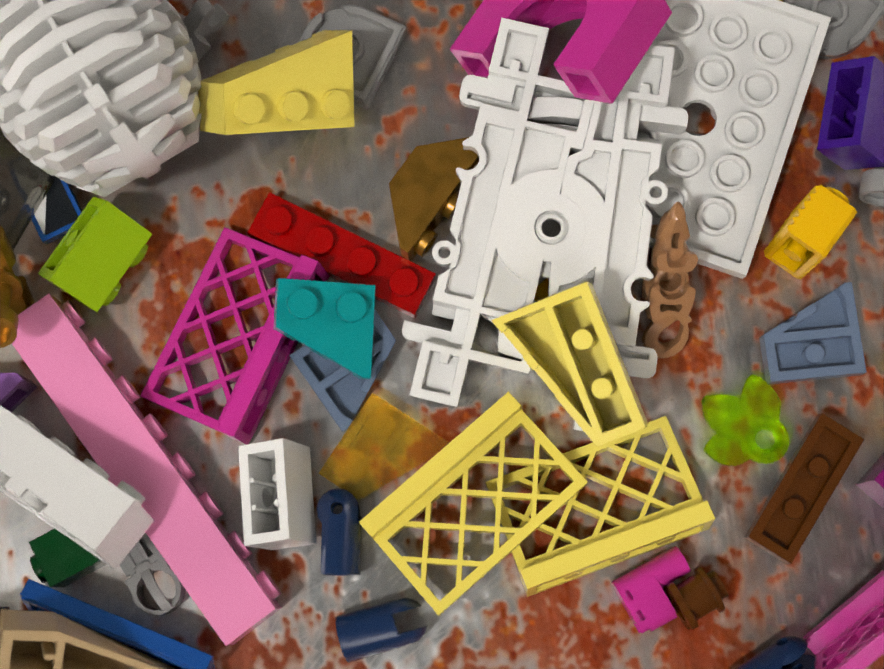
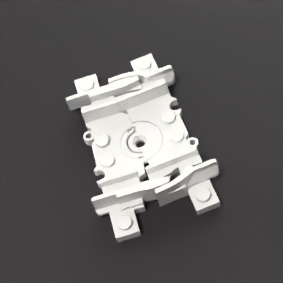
M501 18L488 78L467 75L463 78L459 92L460 103L463 106L479 110L473 135L462 142L464 150L474 151L479 156V162L475 168L470 170H464L460 167L456 168V175L461 181V186L450 227V232L455 238L456 243L454 246L451 242L442 240L437 242L432 249L434 261L442 267L450 266L447 271L438 276L433 297L432 315L454 320L452 330H443L404 320L402 327L403 336L407 340L422 343L409 396L458 407L469 360L528 375L530 366L524 361L523 356L508 338L499 330V355L484 349L474 341L481 316L493 323L491 321L493 319L533 304L539 277L549 278L548 297L584 282L591 283L629 377L651 378L654 376L657 366L656 351L648 347L635 346L640 312L646 309L650 303L648 301L636 300L631 294V285L638 279L650 281L653 278V274L646 266L653 215L646 208L645 204L649 207L660 206L668 196V188L659 180L648 182L649 178L659 169L662 144H659V140L639 138L637 135L638 129L683 134L687 128V111L679 107L666 106L669 97L675 48L651 45L613 104L575 98L562 80L539 75L549 28ZM650 190H657L660 197L653 198L650 195ZM553 219L559 223L561 231L557 236L548 237L543 233L542 224L546 220ZM448 249L450 251L449 257L441 258L439 256L440 251ZM574 420L573 430L583 431Z

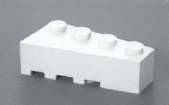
M0 405V491L116 570L155 521L141 506L146 500L145 497L124 481L115 486L107 480L110 475L99 465L88 458L81 462L74 457L75 453L62 441L54 436L48 439L29 420L19 414L15 416Z

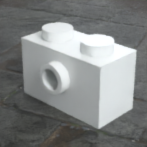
M284 438L238 446L244 546L278 550L317 544L310 447Z

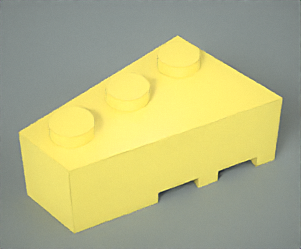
M584 282L491 320L523 356L524 361L539 375L554 393L555 398L596 447L647 427V419L591 283Z

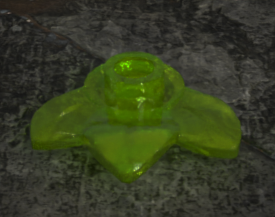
M754 374L749 375L743 384L739 398L723 394L707 395L702 398L703 418L708 427L715 433L705 444L703 451L715 462L725 466H737L748 460L758 464H771L780 460L787 452L789 434L786 427L779 421L781 401L777 393L762 378ZM758 432H764L770 437L771 444L768 449H762L756 444L755 437Z

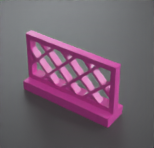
M224 227L140 396L227 435L245 445L249 444L291 358L289 355L294 352L298 344L297 340L293 341L273 329L275 304H273L272 299L275 298L276 287L268 290L262 270L277 263H283L292 267L287 279L327 282L330 277L329 274L314 259L304 255L297 257ZM232 243L246 248L251 263L228 272L224 260ZM256 253L266 257L258 260ZM255 273L261 293L238 302L231 282ZM224 286L230 306L207 315L203 302L208 292ZM265 302L269 316L264 326L248 332L241 312ZM234 315L240 336L217 345L211 324ZM203 328L209 348L186 357L183 342L187 334ZM257 339V341H256V343H255V345H254V347H253L251 341ZM244 345L248 356L244 368L227 375L221 354ZM213 357L219 379L196 388L190 366ZM182 370L188 391L170 399L158 394L166 376ZM236 382V384H235V386H234V388H233V390H232L230 384ZM223 388L227 402L217 420L205 415L199 397ZM191 400L194 409L183 405V403Z
M884 570L803 636V639L808 643V648L815 655V669H865L884 654Z

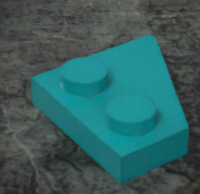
M278 278L275 288L273 329L293 341L297 340L304 344L312 352L326 360L329 359L349 370L359 379H371L375 285Z

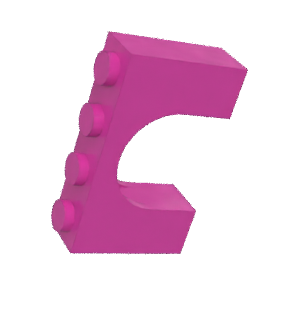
M483 0L450 47V50L468 75L488 78L501 18L546 27L549 30L570 20L583 19L553 65L575 98L613 104L672 12L665 0Z

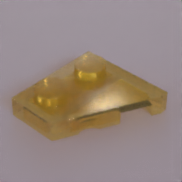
M372 393L318 474L340 489L349 491L357 500L362 501L379 491L383 486L403 477L417 466L433 458L449 442Z

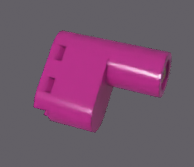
M677 546L668 549L611 582L639 633H644L648 630L653 632L677 618L672 604L662 589L691 571L685 557Z

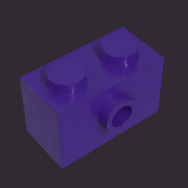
M875 56L831 63L817 150L844 170L884 167V64Z

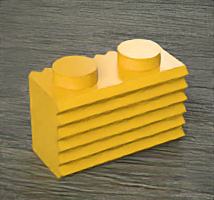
M822 185L814 186L789 214L790 216L784 221V224L764 249L765 257L795 278L801 280L818 263L825 259L857 214L856 209L849 204L848 198L839 190L832 187H823Z

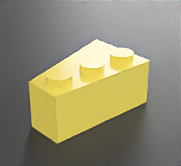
M323 30L313 34L312 37L276 49L274 53L255 61H247L201 80V89L198 90V98L200 100L199 114L201 113L200 131L232 135L354 127L352 30Z

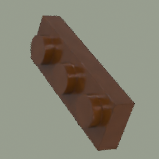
M823 413L817 415L744 538L784 564H792L862 445L864 438Z

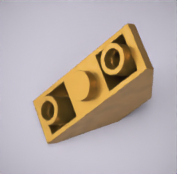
M467 138L416 146L389 182L401 257L411 262L417 254L424 257L437 239L438 233L434 230L443 217H446L448 220L453 218L461 181L456 175V168L460 167L464 170H470L475 168L479 162V156L474 151L463 149L462 142Z

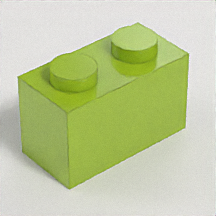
M93 196L37 274L84 306L98 312L101 306H107L115 299L121 288L119 281L128 268L135 267L144 258L148 250L146 243L152 236V233L109 201Z

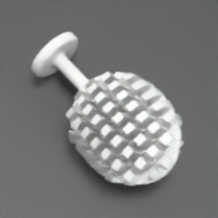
M0 0V128L3 134L21 154L31 160L30 162L51 176L55 175L65 183L75 185L76 188L102 197L108 196L137 178L143 177L148 179L161 171L160 165L199 142L201 113L199 114L200 100L198 98V90L201 89V73L192 39L189 38L187 27L176 9L167 0Z

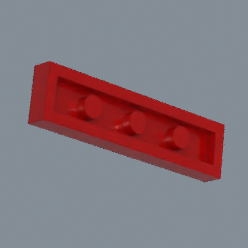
M271 192L268 193L247 231L250 238L297 257L304 255L318 261L331 278L342 283L375 285L376 300L414 319L436 279V273Z

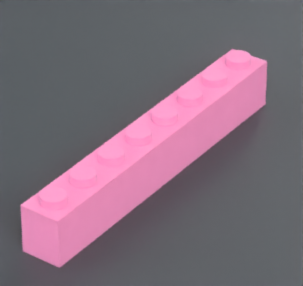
M48 293L17 315L19 320L17 337L12 345L97 465L110 475L108 480L115 486L124 481L145 497L146 500L141 506L155 520L145 533L225 646L234 645L279 611L281 606L275 598L281 595V592L265 570L257 574L246 559L252 554L250 548L244 546V540L236 530L228 534L218 518L224 513L208 491L201 495L189 480L196 475L194 470L180 452L172 456L163 444L162 440L168 436L151 413L144 417L134 403L140 399L139 394L124 375L116 378L107 366L108 363L113 361L111 355L96 337L89 341L80 328L86 321L70 300L61 303Z

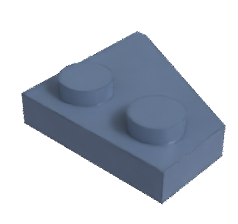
M852 282L842 284L834 291L812 303L759 338L766 385L861 376L867 373Z
M374 309L371 379H359L349 370L329 359L326 360L312 352L305 345L289 356L338 427L344 432L351 425L391 352L396 339Z

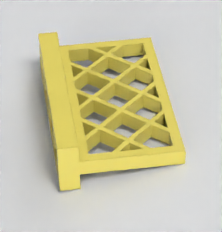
M508 391L361 519L359 523L438 616H440L588 484V481L525 414L522 406ZM520 426L535 441L534 459L505 457L506 438ZM500 445L499 457L487 456ZM540 447L552 460L539 459ZM478 463L498 464L497 491L468 490L469 471ZM504 465L533 466L532 493L503 492ZM539 467L560 468L572 481L559 495L537 494ZM463 477L462 489H451ZM441 495L461 496L460 524L431 522L432 503ZM468 497L496 499L495 526L466 525ZM502 499L531 501V520L522 528L501 527ZM537 501L550 502L536 515ZM425 510V522L413 521ZM404 528L424 529L422 557L401 556L389 541ZM431 529L459 531L457 560L429 558ZM465 532L494 533L493 554L485 561L463 560ZM500 534L513 535L499 547ZM408 563L422 564L421 579ZM428 564L457 566L456 587L439 601L427 587ZM463 567L476 568L462 580Z
M664 416L648 422L647 427L600 446L596 447L594 443H590L563 453L585 479L588 478L612 489L603 511H598L576 501L578 492L565 504V511L556 529L546 524H542L537 529L553 536L546 553L526 560L520 545L511 553L526 595L529 597L709 530L715 517L708 501H703L669 421ZM660 432L667 448L662 464L635 453L641 438ZM633 442L630 447V450H626L622 447H619L627 443ZM608 451L625 458L616 481L590 470L597 454ZM670 457L673 461L676 471L666 467ZM587 459L584 467L575 464L578 461ZM631 461L657 472L648 495L621 484ZM527 466L504 475L503 489L519 484L532 490L533 481L529 479L533 478V466ZM539 467L538 476L542 475L538 484L537 494H560L544 487L551 471L559 468ZM662 475L681 482L689 500L672 506L653 498ZM498 477L485 482L488 491H497ZM617 492L644 503L638 519L626 523L608 515ZM491 498L496 511V499ZM502 499L501 527H513L510 518L521 522L518 528H522L531 520V501L523 515L505 507ZM649 506L655 507L660 510L652 514L646 515ZM572 508L599 520L592 536L579 540L562 532ZM604 522L614 526V528L600 533ZM505 534L506 540L513 536L512 534ZM558 539L568 543V545L554 550Z

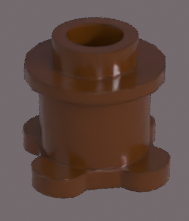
M698 566L694 568L695 574L677 585L672 582L663 587L667 597L688 630L699 627L697 620L712 611L717 610L721 613L725 610L722 600L728 597V593L724 584L713 570L705 573Z

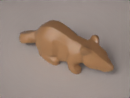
M676 202L671 209L662 215L659 224L651 225L650 237L656 240L648 269L653 274V278L650 281L643 280L641 286L642 301L650 303L644 311L647 318L651 321L643 332L642 344L643 347L654 349L658 358L674 356L685 346L689 337L688 323L692 321L689 313L696 294V289L689 284L688 272L694 270L698 263V257L694 252L689 251L686 241L690 238V233L686 222L685 209L680 202ZM679 320L680 328L676 337L669 342H660L658 340L660 333L674 321Z

